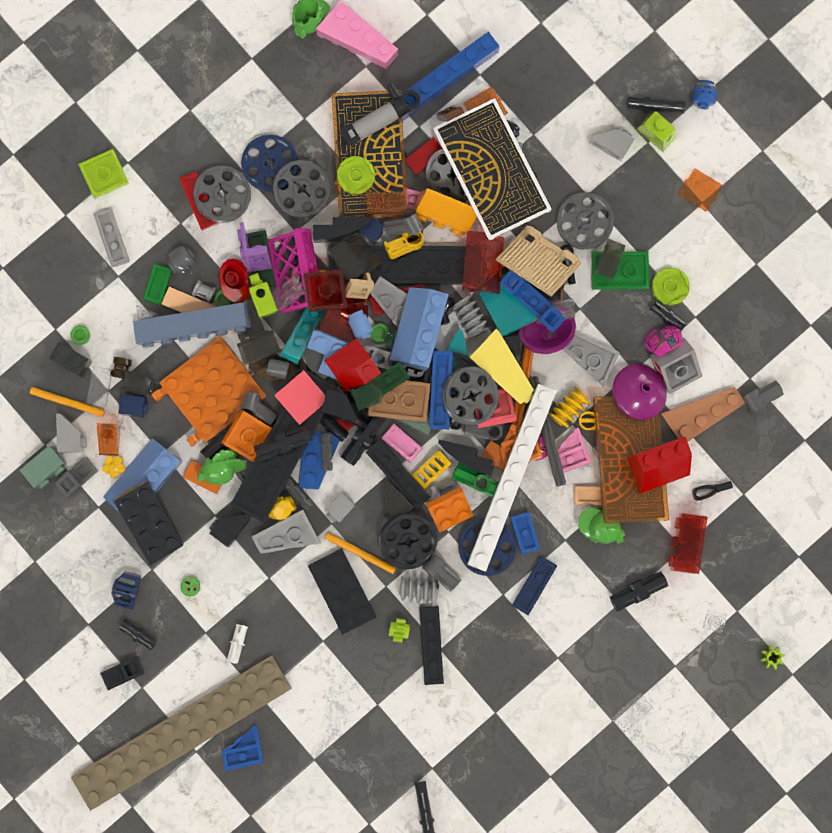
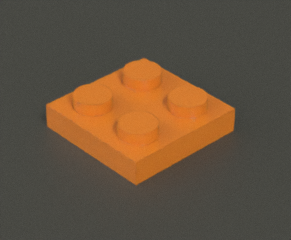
M240 410L221 443L254 462L257 455L253 446L265 442L272 428L245 411Z
M461 487L426 503L439 533L474 516Z

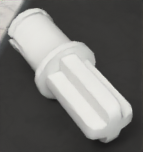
M236 624L233 639L230 641L231 647L227 658L228 662L238 663L242 646H245L243 643L248 627Z

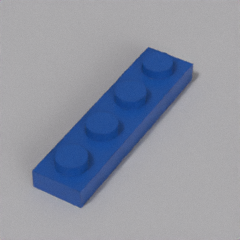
M433 351L429 429L449 430L450 416L445 410L442 393L447 378L452 374L453 352Z

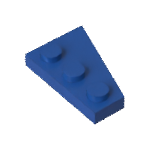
M315 431L312 436L314 440L308 443L303 452L299 488L319 490L327 472L322 470L321 445L323 442H321V434L327 432ZM330 433L333 458L340 440Z

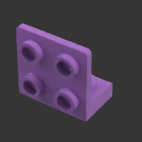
M240 222V229H237L241 244L240 254L244 266H248L249 272L272 269L267 246L256 245L250 248L244 222Z

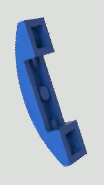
M510 270L501 280L500 284L527 307L552 333L566 319L539 291Z

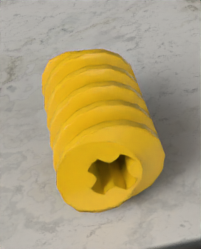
M574 386L576 392L570 390L568 392L570 397H563L565 403L558 402L560 409L553 408L555 414L548 413L561 427H569L567 420L574 422L572 415L580 416L577 410H585L582 405L583 403L588 406L590 405L588 398L576 386Z

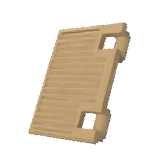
M532 226L525 227L496 258V261L551 297L581 265L578 256L569 250L563 251L542 237L541 232ZM529 234L535 237L532 243L525 239ZM566 258L572 262L569 267L562 263Z

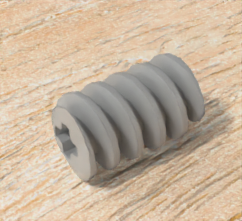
M473 295L461 299L453 306V310H459L456 314L457 317L463 316L460 323H467L463 329L470 330L467 333L468 337L479 336L491 329L490 327L484 328L487 320L480 321L483 317V314H477L480 307H473L477 301L469 300Z
M404 576L401 577L399 595H401L402 601L408 596L409 602H412L414 597H416L417 603H420L423 598L425 605L431 600L432 606H435L439 591V585L436 587L435 581H432L430 586H428L427 580H424L422 585H420L419 579H416L415 583H413L411 577H409L407 582H405Z

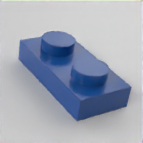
M527 512L511 517L521 554L540 549L530 513Z

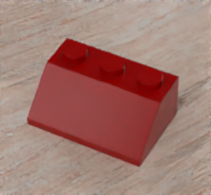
M686 436L627 457L639 493L647 492L690 475L692 453Z

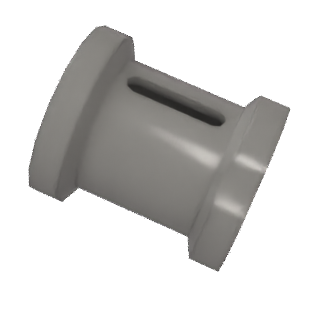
M199 280L192 296H199L206 299L208 303H211L217 288H211L202 284V281Z

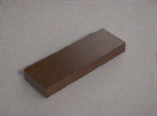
M450 106L438 112L436 116L439 121L448 122L464 114V111L460 106Z

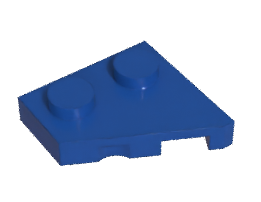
M257 725L253 726L247 733L240 736L233 744L222 751L225 771L264 763Z

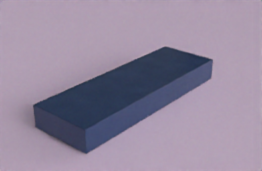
M540 556L512 606L529 616L557 565Z

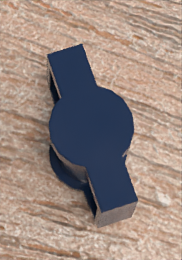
M124 571L115 579L111 591L115 606L133 610L142 575ZM119 579H129L135 581V584L132 585L129 583L119 581ZM116 594L131 598V601L117 599Z

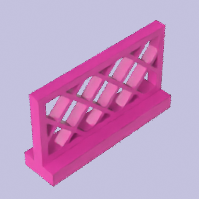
M297 228L293 232L269 239L268 245L281 314L313 305L324 304L311 229ZM292 237L295 238L296 243L294 248L289 245ZM276 242L283 244L279 253L275 248ZM286 248L292 251L288 259L283 256ZM295 255L298 256V266L292 263ZM280 260L286 263L283 271L279 269ZM290 267L295 270L292 278L286 275ZM299 273L302 276L301 285L296 282ZM284 278L289 281L286 290L282 287ZM293 285L298 288L295 297L290 294ZM302 292L305 293L306 303L299 301ZM287 297L293 300L289 308H286L285 303Z

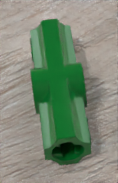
M460 463L455 467L451 477L491 497L494 496L499 483ZM483 477L486 480V484L483 488H478L476 481Z

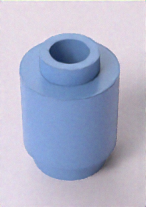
M362 310L348 316L350 320L348 323L355 338L363 340L371 336L372 326L367 315L363 314Z

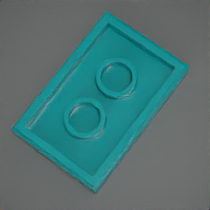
M508 272L476 287L481 300L502 337L536 321L534 314L500 284Z

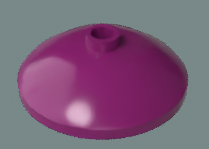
M555 306L566 318L564 322L552 333L536 317V321L519 329L522 344L528 350L538 354H551L564 349L572 342L576 334L577 327L573 315L568 310Z
M643 364L628 365L618 372L613 381L612 392L614 401L618 408L628 417L636 420H648L662 411L667 398L666 387L660 375L651 367Z

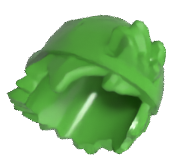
M298 0V3L294 4L292 12V23L295 27L296 36H300L303 39L306 34L316 32V28L329 12L330 5L324 0Z
M220 450L212 460L206 458L204 466L200 470L201 472L196 474L198 476L197 480L200 482L207 481L212 485H223L233 479L234 473L244 470L246 464L243 460L236 459L237 453L235 451Z
M591 507L585 509L580 515L578 527L586 538H590L595 543L609 544L614 541L617 544L623 543L625 532L618 520H607L606 510L603 511L599 507L596 509Z

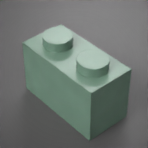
M48 446L19 471L33 488L43 489L50 483L49 479L54 475L57 477L65 470L64 467L67 463L52 446Z

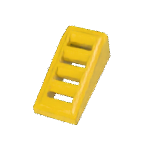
M438 450L412 475L426 489L452 464ZM437 457L444 464L443 467L435 461ZM431 462L439 470L437 473L429 466ZM425 468L433 475L432 478L423 471ZM421 473L427 482L424 483L417 475Z

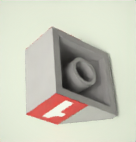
M684 337L682 338L683 344L680 347L666 352L664 356L658 357L655 353L650 355L653 366L663 380L669 394L703 377L695 351Z

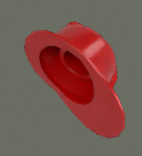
M228 259L223 262L218 276L223 295L231 302L242 303L250 294L247 268L237 259Z

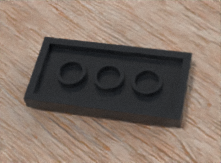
M147 480L112 499L149 565L184 546Z
M342 548L308 565L342 635L376 618Z

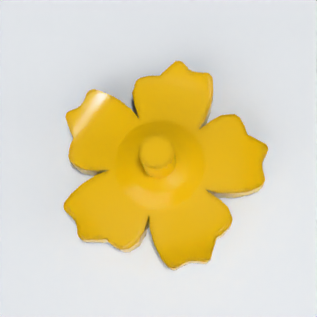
M109 455L105 460L107 465L102 466V471L106 474L110 473V478L115 479L119 476V472L124 473L126 470L125 465L122 464L124 459L121 456L113 458Z

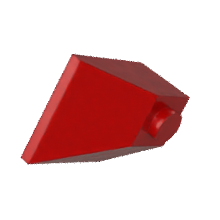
M356 338L324 359L344 391L365 385L381 374L372 358Z

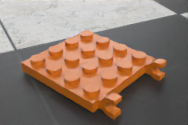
M220 336L159 383L162 388L151 394L157 402L168 394L195 428L197 433L187 439V442L192 447L202 439L205 443L209 442L234 422L246 392L258 394L261 397V401L267 397Z

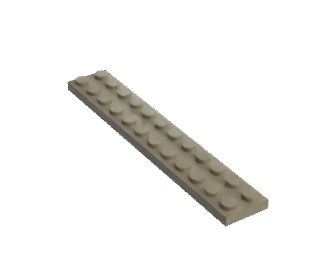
M272 655L75 774L71 779L91 811L291 690L292 687Z

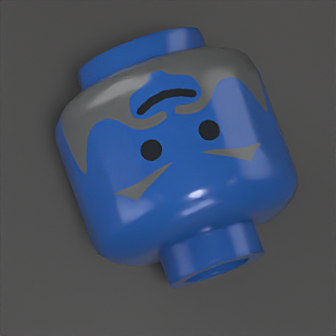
M700 80L699 83L694 85L692 102L697 105V108L708 109L709 106L716 104L718 88L714 85V82Z

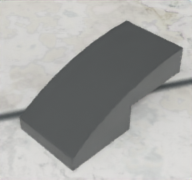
M83 457L54 484L68 498L90 480L98 470L87 457Z

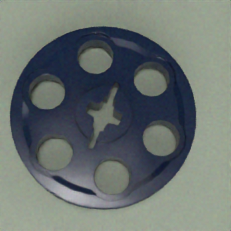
M262 135L252 140L246 146L241 159L242 171L247 181L253 187L264 192H273V186H265L264 180L267 177L275 179V176L283 166L298 160L294 147L286 139L277 135ZM268 140H273L276 146L274 149L269 150L265 147V143ZM251 149L259 151L257 158L249 157L248 153ZM290 150L292 152L291 158L283 159L281 157L282 151ZM264 154L267 155V158L270 159V161H275L273 163L275 173L273 169L270 168V166H265L267 164V159ZM297 165L292 166L290 169L293 176L297 174ZM255 167L259 170L256 177L248 175L250 168ZM281 179L278 181V188L280 190L288 186L286 180Z
M482 518L470 523L462 532L458 545L459 555L464 565L470 571L482 576H492L503 572L510 566L516 554V540L510 528L504 524L503 534L498 539L487 570L475 569L467 563L472 551H465L462 545L467 540L475 545L478 535L474 534L473 527L477 524L482 525L485 519ZM506 542L512 546V551L508 554L503 553L501 550V545ZM495 558L499 559L502 563L501 568L498 570L492 569L490 565L491 561Z

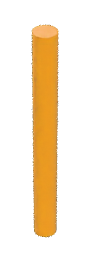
M32 387L30 390L32 395L103 417L105 413L103 409Z
M329 532L325 537L326 540L391 574L396 569L391 564Z

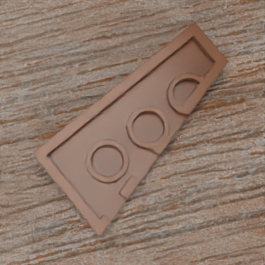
M734 387L661 413L660 415L677 439L686 436L688 442L745 404V401Z

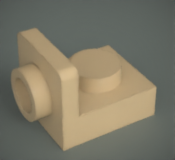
M365 272L362 280L350 279L344 291L345 297L367 299L374 288V282L371 280L370 273Z

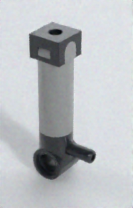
M393 83L388 84L387 88L394 100L354 123L339 129V133L348 149L404 115L415 111L420 104V95L414 90H408L400 96ZM413 97L415 104L412 106L408 105L405 102V98Z

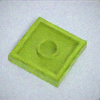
M114 149L78 164L94 199L129 184Z

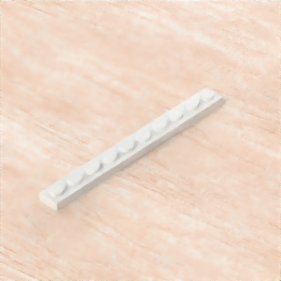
M540 384L536 386L467 564L483 571L487 570L556 394V391Z

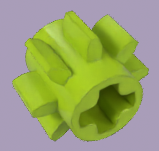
M396 618V622L390 623L389 636L393 637V641L402 643L403 638L408 639L410 625L405 624L406 619Z
M768 645L767 651L761 650V653L764 655L760 661L766 662L765 668H769L772 665L773 669L776 670L777 664H784L781 661V657L785 656V654L778 652L780 647H776L773 650ZM771 653L776 655V658H774L773 661L768 659V657L771 656Z

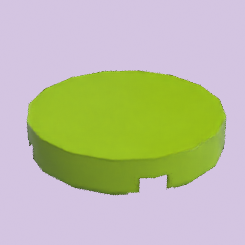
M351 156L340 164L337 170V180L339 186L345 192L360 195L372 187L375 180V171L373 165L367 159Z
M669 267L662 269L655 275L651 289L653 296L658 302L673 306L686 299L690 290V283L683 271Z

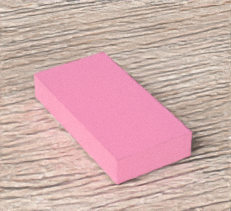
M395 424L381 438L410 463L423 449Z

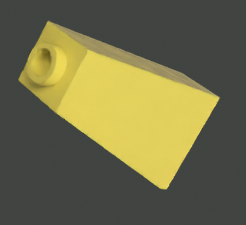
M495 329L470 358L484 371L489 373L520 404L525 402L527 404L533 397L532 392L534 389L502 335Z

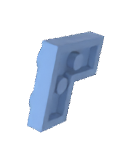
M314 328L307 348L324 354L318 372L336 379L324 359L349 342Z

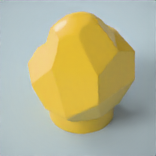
M290 496L286 498L279 497L269 517L276 520L286 519L292 511L296 510L293 499Z

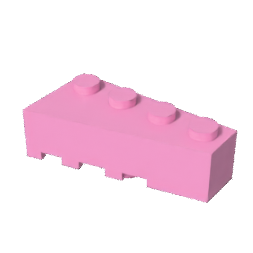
M341 1L316 28L317 36L325 38L337 46L340 45L348 49V51L356 53L385 69L398 56L397 47Z

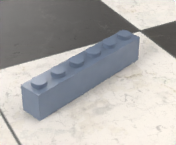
M245 303L133 321L136 344L142 345L143 348L154 347L155 343H161V345L172 344L173 340L187 342L191 340V337L205 339L209 338V334L215 333L216 336L227 335L228 331L241 333L245 332L246 328H252L249 305Z

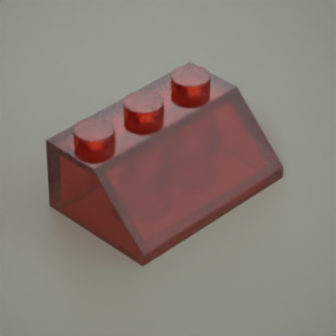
M467 231L462 291L500 295L502 264L496 261V258L503 252L504 237L498 236L493 240H488L485 232Z
M681 513L679 517L675 518L674 528L677 529L676 536L672 537L671 547L674 548L673 555H670L668 562L671 571L692 575L699 574L708 516Z

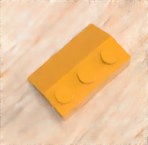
M428 188L418 194L413 208L421 222H432L434 227L451 230L450 233L456 236L467 234L477 218L472 206Z

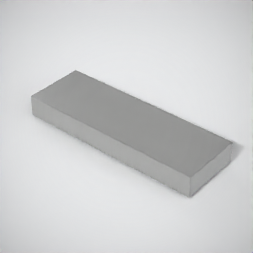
M109 208L94 213L111 267L114 268L129 263L130 260L113 209Z

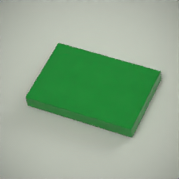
M649 251L591 252L592 290H649Z

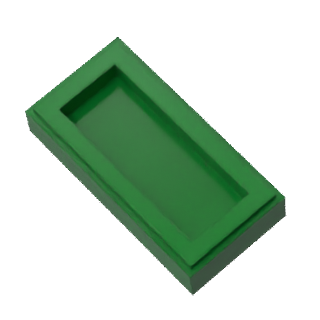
M154 263L143 296L144 301L162 306L172 275L171 268Z

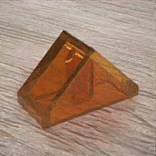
M97 423L99 455L118 456L121 426Z

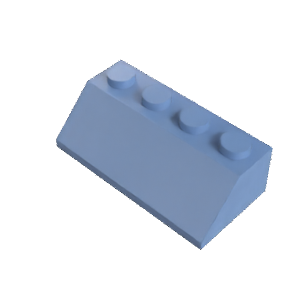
M409 287L389 361L394 363L401 362L402 365L423 371L428 370L449 294L432 289Z
M152 438L103 498L118 511L112 499L145 480L148 481L156 495L182 462Z

